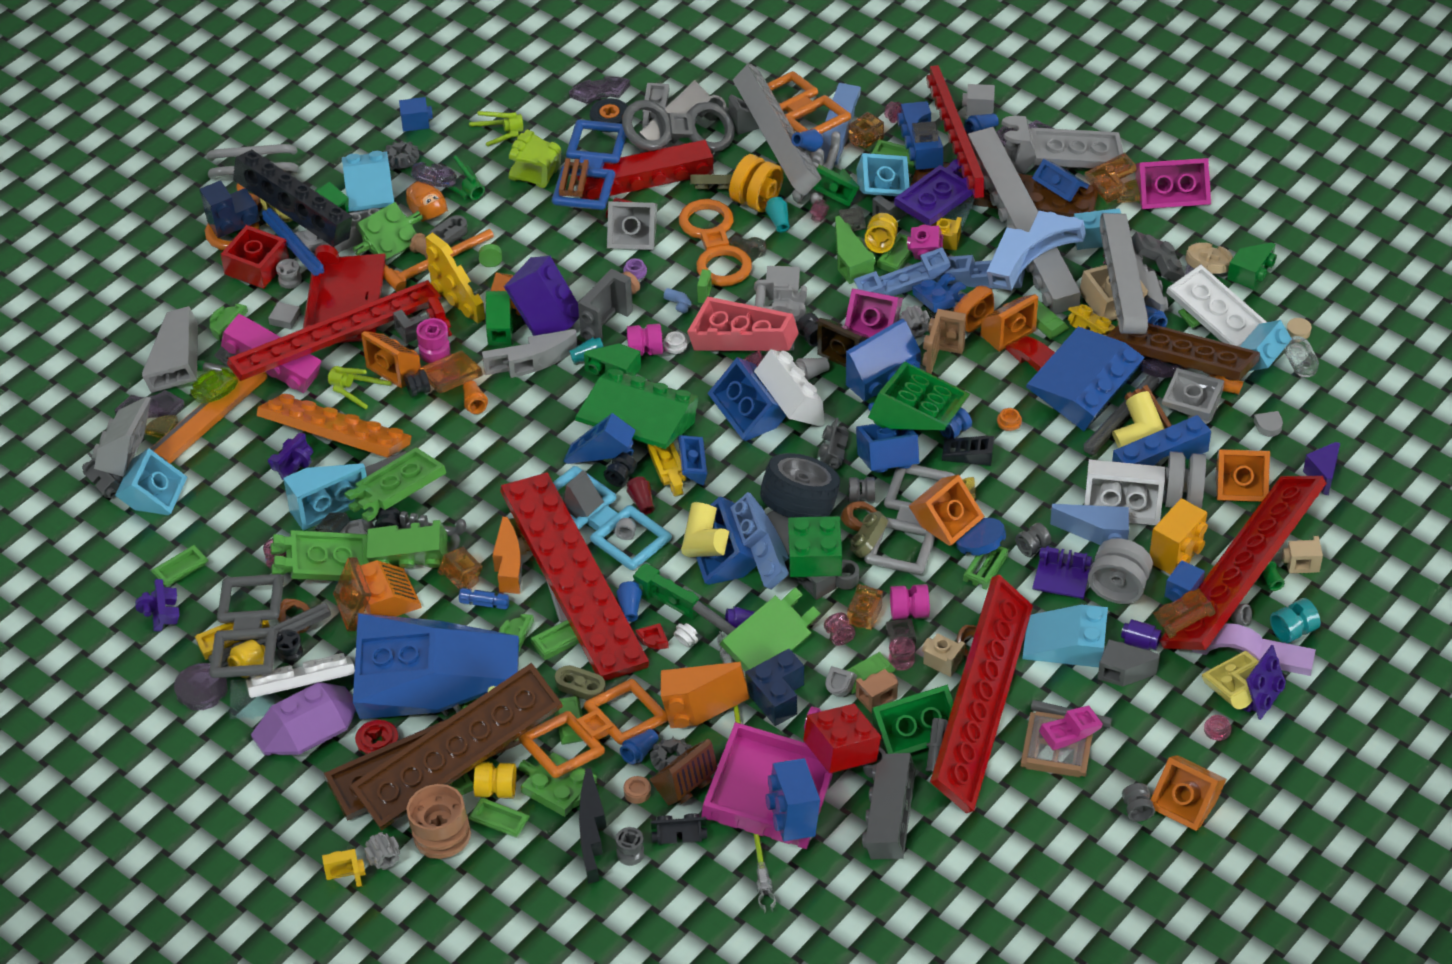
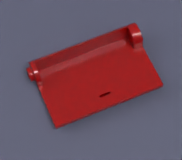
M330 245L318 246L315 249L314 255L323 264L324 273L318 276H314L311 273L303 329L380 299L386 262L385 253L339 257L338 251ZM376 328L371 329L367 332L376 333ZM358 334L341 342L362 341V336Z

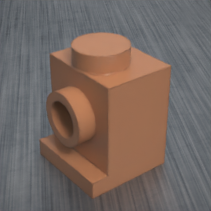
M886 669L876 674H871L864 681L859 678L856 680V697L872 713L873 707L897 699L898 680L893 673H889Z

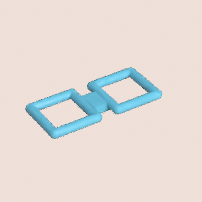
M573 466L553 482L557 491L575 478L582 469L578 466ZM587 474L599 495L603 497L602 500L604 502L588 517L575 518L573 515L571 517L578 529L587 523L596 530L590 536L592 543L629 570H635L672 539V535L632 505L626 506L619 513L614 511L609 505L616 500V494ZM631 517L658 536L656 540L633 558H630L604 539L606 535L615 529L616 524L622 518Z

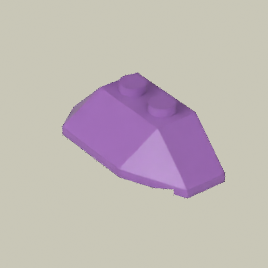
M318 682L272 705L252 732L251 737L264 755H300L348 729L356 712L353 697L344 686Z

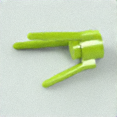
M478 111L477 114L480 116L501 117L503 120L469 123V126L503 125L504 131H509L508 134L486 142V146H491L512 137H518V132L523 131L522 115L516 114V112Z
M334 366L328 375V382L330 385H333V391L341 393L364 409L368 408L367 404L343 389L350 387L353 379L380 385H392L391 381L357 375L366 374L367 371L364 369Z

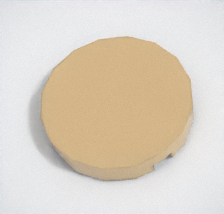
M1196 243L1189 246L1185 260L1194 269L1202 265L1211 274H1220L1229 271V264L1233 256L1224 247L1218 246L1217 249L1213 248V244Z

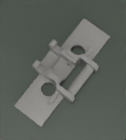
M767 266L766 280H757L754 283V290L756 291L755 306L791 313L794 315L795 322L804 316L806 312L807 287L801 286V292L798 293L800 267ZM765 297H768V300H774L772 306H764ZM794 343L791 346L790 350H794Z

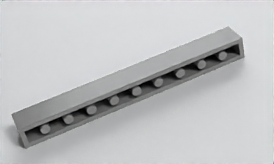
M994 127L967 134L984 176V189H988L992 205L997 206L1001 222H1005L1008 228L1022 229L1029 232L1038 211ZM1057 247L1044 252L1027 265L1026 271L1028 273L1031 272L1035 288L1037 290L1040 289L1044 305L1049 307L1054 314L1069 311L1068 308L1080 305L1081 292Z

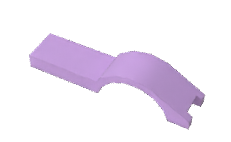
M1226 623L1206 650H1192V652L1207 655L1210 650L1218 647H1231L1247 651L1260 661L1268 648L1274 645L1281 670L1311 676L1316 649L1262 639L1251 628L1239 624Z

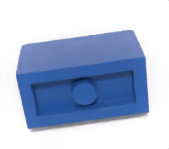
M1044 158L1032 179L1071 202L1080 186L1086 189L1089 184L1059 165Z

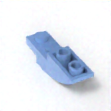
M747 492L730 508L743 545L751 548L764 587L772 590L789 575L785 565V561L789 557L770 519L753 495Z

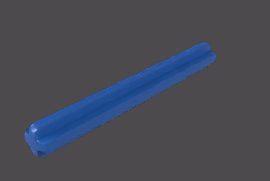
M272 208L263 210L262 215L265 222L279 237L286 239L287 246L314 276L323 274V264Z

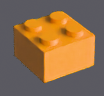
M1181 498L1153 528L1150 547L1153 565L1171 575L1181 560L1190 563L1191 558L1195 554H1199L1205 546L1203 539L1208 528V524H1206L1207 512Z

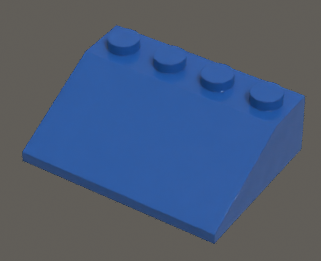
M1078 326L1028 382L1026 388L1082 431H1085L1131 378L1145 357L1125 342Z

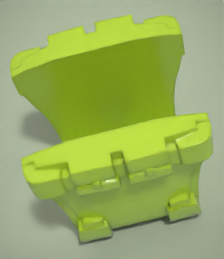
M527 129L518 136L512 145L509 159L516 162L510 169L509 179L513 181H527L536 184L540 188H545L550 178L561 165L560 146L554 142L549 143L541 139L533 131Z

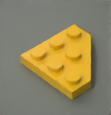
M432 232L425 237L430 283L450 305L461 310L467 318L480 323L485 319L484 304L479 294L474 296L473 290L468 285L471 282L461 265L456 266L454 259L450 255L453 253L450 246Z

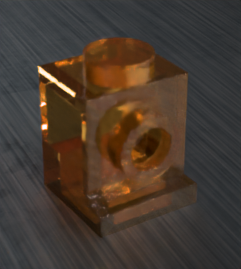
M866 112L849 124V140L856 147L860 145L866 149L875 141L884 139V121L869 112Z
M464 547L444 554L438 573L440 575L445 574L458 589L464 586L470 589L478 583L483 566Z
M858 584L854 597L847 609V623L872 630L882 609L883 591Z

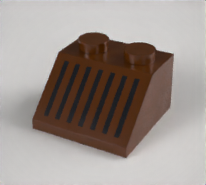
M708 738L688 748L649 779L668 806L675 802H678L680 805L693 796L690 791L697 786L701 789L713 780L711 775L716 772L717 763L712 742Z

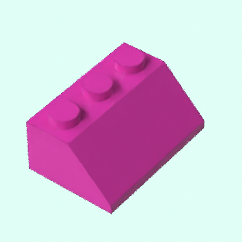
M1208 158L1135 164L1136 188L1142 209L1211 204Z

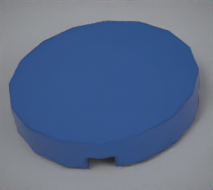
M983 518L956 541L957 549L961 553L971 552V555L975 556L988 554L1001 546L1000 542L1006 539L1004 524L994 518Z

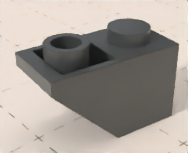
M1108 640L1099 663L1098 679L1119 686H1126L1156 675L1160 654L1130 646L1123 642Z

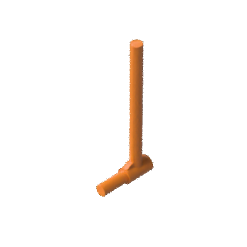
M488 229L451 247L453 253L450 255L454 257L493 238L492 230ZM428 259L402 272L389 269L385 264L383 278L396 292L405 289L407 279L428 269Z

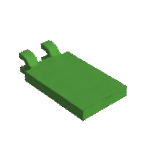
M416 447L355 483L356 489H351L344 493L345 497L350 501L355 499L348 507L354 513L361 508L364 510L368 508L362 514V517L369 522L376 517L379 508L388 509L446 474L445 466Z
M291 530L289 536L273 534V543L270 545L271 554H283L286 552V557L274 556V564L271 567L272 574L285 575L291 572V579L355 582L352 568L369 563L367 560V534Z
M795 587L782 600L775 595L726 636L719 645L736 662H741L742 669L747 671L787 649L793 651L810 636L811 632L807 627L813 624L821 613L813 606L801 617L792 608L803 595Z

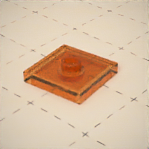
M462 350L418 368L419 370L424 369L430 385L438 393H443L483 375L481 367Z
M348 557L333 593L347 631H356L358 613L364 614L371 597L370 589L357 557Z

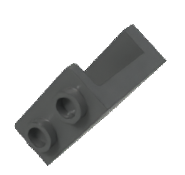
M610 269L578 302L580 334L582 338L589 340L592 337L594 339L600 337L603 342L602 326L615 312L626 317L633 312L631 277Z

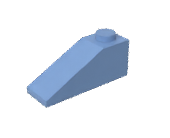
M1052 504L1050 524L1098 545L1110 539L1128 540L1129 507Z

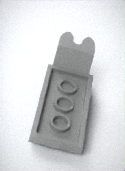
M1008 116L1002 120L1001 125L1014 128L1013 131L1004 133V138L1007 140L1004 148L1017 173L1023 174L1033 162L1034 165H1040L1043 158L1064 167L1124 170L1126 162L1119 132L1030 128L1026 116Z

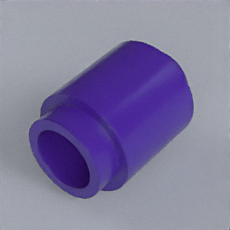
M1131 619L1129 624H1124L1121 638L1125 639L1124 643L1127 645L1156 651L1161 639L1162 630L1156 629L1154 625Z

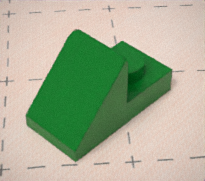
M819 164L817 171L821 176V180L812 189L849 207L859 189V185L845 169L842 168L840 174Z

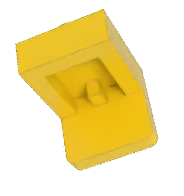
M355 849L342 852L335 851L331 854L322 855L327 880L354 875L356 886H362L360 876L366 875L363 859L357 860Z

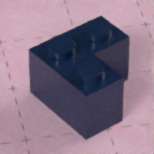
M220 180L199 189L207 222L217 238L260 221L257 204L246 188L230 194Z
M790 649L745 671V680L751 699L774 726L797 715V694L794 690L804 686V665Z

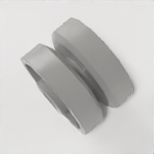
M1170 451L1168 467L1165 470V507H1173L1182 498L1184 492L1186 493V501L1202 508L1206 454L1193 453L1189 459L1188 469H1186L1183 452Z
M1126 539L1104 541L1099 546L1095 561L1090 568L1088 574L1089 585L1098 596L1107 601L1117 604L1133 603L1144 592L1146 581L1152 570V558L1142 546Z

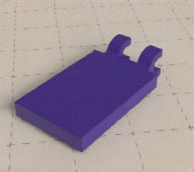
M955 159L946 168L939 165L895 197L894 205L924 224L931 226L972 196L973 193L972 190L967 188L966 178H961L962 173L958 170L962 166H959L957 159Z

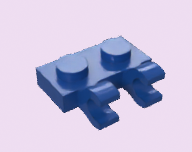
M947 273L937 283L934 280H925L921 284L912 286L913 295L935 313L937 309L945 310L955 307V303L965 296L963 293L958 295L959 291L966 289V286L962 282L948 285L950 281L955 280V276Z

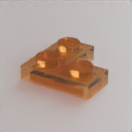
M1124 152L1085 172V177L1101 197L1109 203L1128 193L1125 184L1120 179L1136 172V164Z

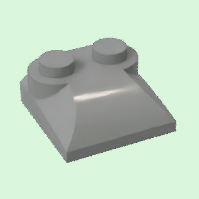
M1177 368L1162 400V405L1188 414V418L1198 415L1207 424L1212 420L1219 404L1224 380Z

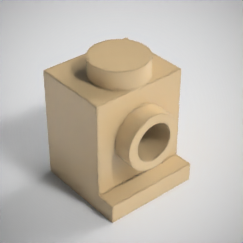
M1313 536V540L1289 541L1288 547L1282 548V562L1287 563L1289 573L1320 572L1323 554L1319 536Z
M937 633L933 639L927 638L923 644V664L951 677L964 660L965 643L962 641L957 643Z

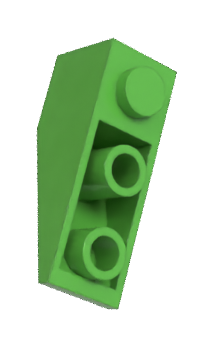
M836 216L835 240L838 271L849 284H852L855 278L874 272L876 259L874 254L864 246L862 239L853 233L851 226L845 223L840 216Z

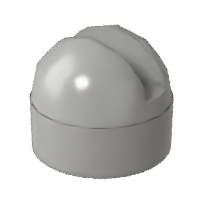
M622 518L618 521L615 527V535L618 538L630 540L635 535L636 525L633 520Z
M1239 604L1230 616L1231 621L1239 625H1248L1252 619L1250 606L1248 604Z

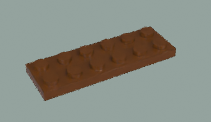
M1148 323L1146 334H1121L1117 325L1106 335L1125 342L1143 357L1148 356L1156 358L1160 362H1171L1183 368L1201 370L1205 374H1216L1232 381H1240L1260 359V352L1151 323Z

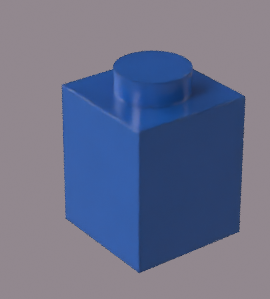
M426 97L399 100L403 132L430 129L429 119H433L431 106L426 104Z
M1181 560L1166 581L1165 597L1185 606L1203 582L1205 571Z

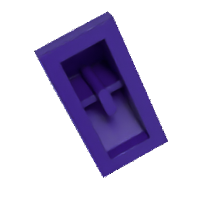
M1338 442L1306 454L1303 472L1307 476L1324 477L1326 485L1321 492L1328 496L1340 448V443Z

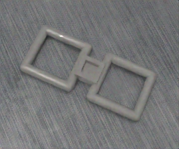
M912 465L905 469L896 467L884 506L889 509L899 510L896 519L886 517L888 519L886 528L925 536L916 563L876 555L884 534L883 531L876 545L864 557V560L867 564L921 575L925 570L935 536L920 526L909 508L911 503L896 500L905 473L936 480L954 476V473L918 465Z

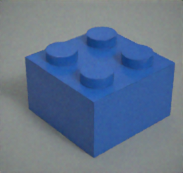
M876 424L856 426L857 453L871 471L885 472L887 468L898 467L905 469L913 464H919L918 435L913 429H889L877 426Z
M805 758L773 763L772 773L768 775L769 793L766 794L765 800L767 809L773 812L775 830L780 831L783 842L815 837L820 797Z

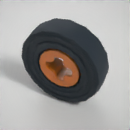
M614 98L599 100L591 107L590 120L622 124L623 114L628 105L624 101Z

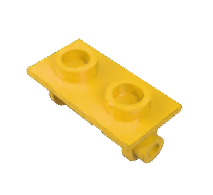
M1081 304L1068 308L1072 312L1068 317V321L1075 328L1079 326L1088 330V327H1090V331L1105 336L1115 328L1108 318L1098 316L1087 305Z

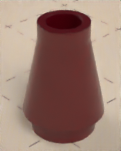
M641 476L631 479L627 483V494L640 512L645 515L651 514L655 507L653 505L650 482Z

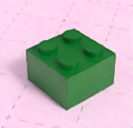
M840 516L788 518L790 577L842 576Z

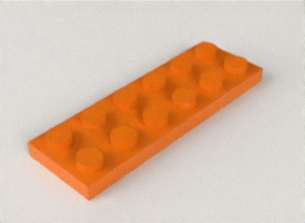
M281 394L258 406L257 416L387 458L411 443L412 436L403 433L401 429H389L381 426V423L376 421L367 422L359 419V416L354 414L345 415L339 413L335 408H323L317 406L313 401L295 399L291 394Z

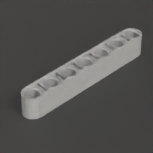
M1102 213L1100 216V234L1119 331L1121 334H1146L1148 317L1127 215Z

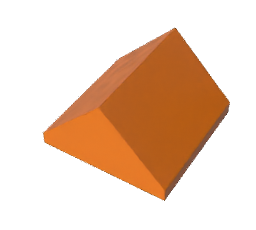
M1219 449L1215 470L1217 500L1263 501L1269 493L1270 451Z

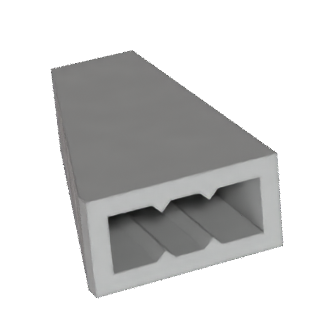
M189 306L167 312L142 372V377L151 393L197 381L198 322Z

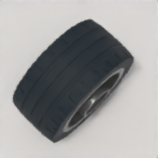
M795 453L778 454L770 459L761 484L760 497L767 507L787 518L828 517L832 512L839 492L840 477L832 467L813 457Z

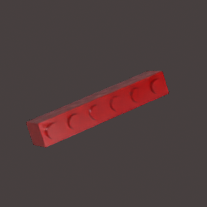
M706 139L621 157L618 163L604 162L603 169L615 171L610 196L688 180L690 175L714 174L713 156ZM580 176L576 177L575 186L577 189L579 185ZM586 177L583 196L580 199H599L605 178Z

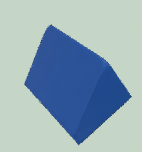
M679 435L678 442L682 475L700 485H704L707 467L703 437Z

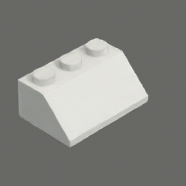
M770 349L754 372L789 419L822 427L825 424L823 401L816 393V387L807 381L804 377L805 373L795 365L793 357L788 352Z
M1089 460L1084 505L1129 507V523L1157 525L1161 517L1165 467Z

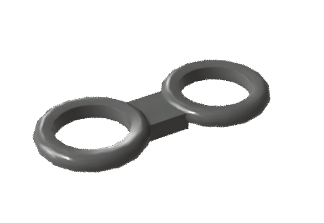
M639 100L626 108L622 118V127L627 138L635 146L648 151L663 148L668 144L671 137L689 138L692 142L705 140L698 134L695 127V118L702 112H709L718 116L725 128V135L721 141H706L712 153L723 151L730 146L735 134V126L731 116L724 108L711 102L697 103L689 109L688 113L668 114L662 106L654 101ZM647 110L658 116L663 126V134L658 140H646L636 133L632 124V117L635 112Z

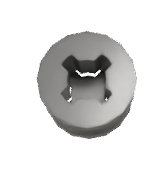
M285 259L277 264L276 270L279 275V285L288 289L299 286L302 281L299 263L293 259Z

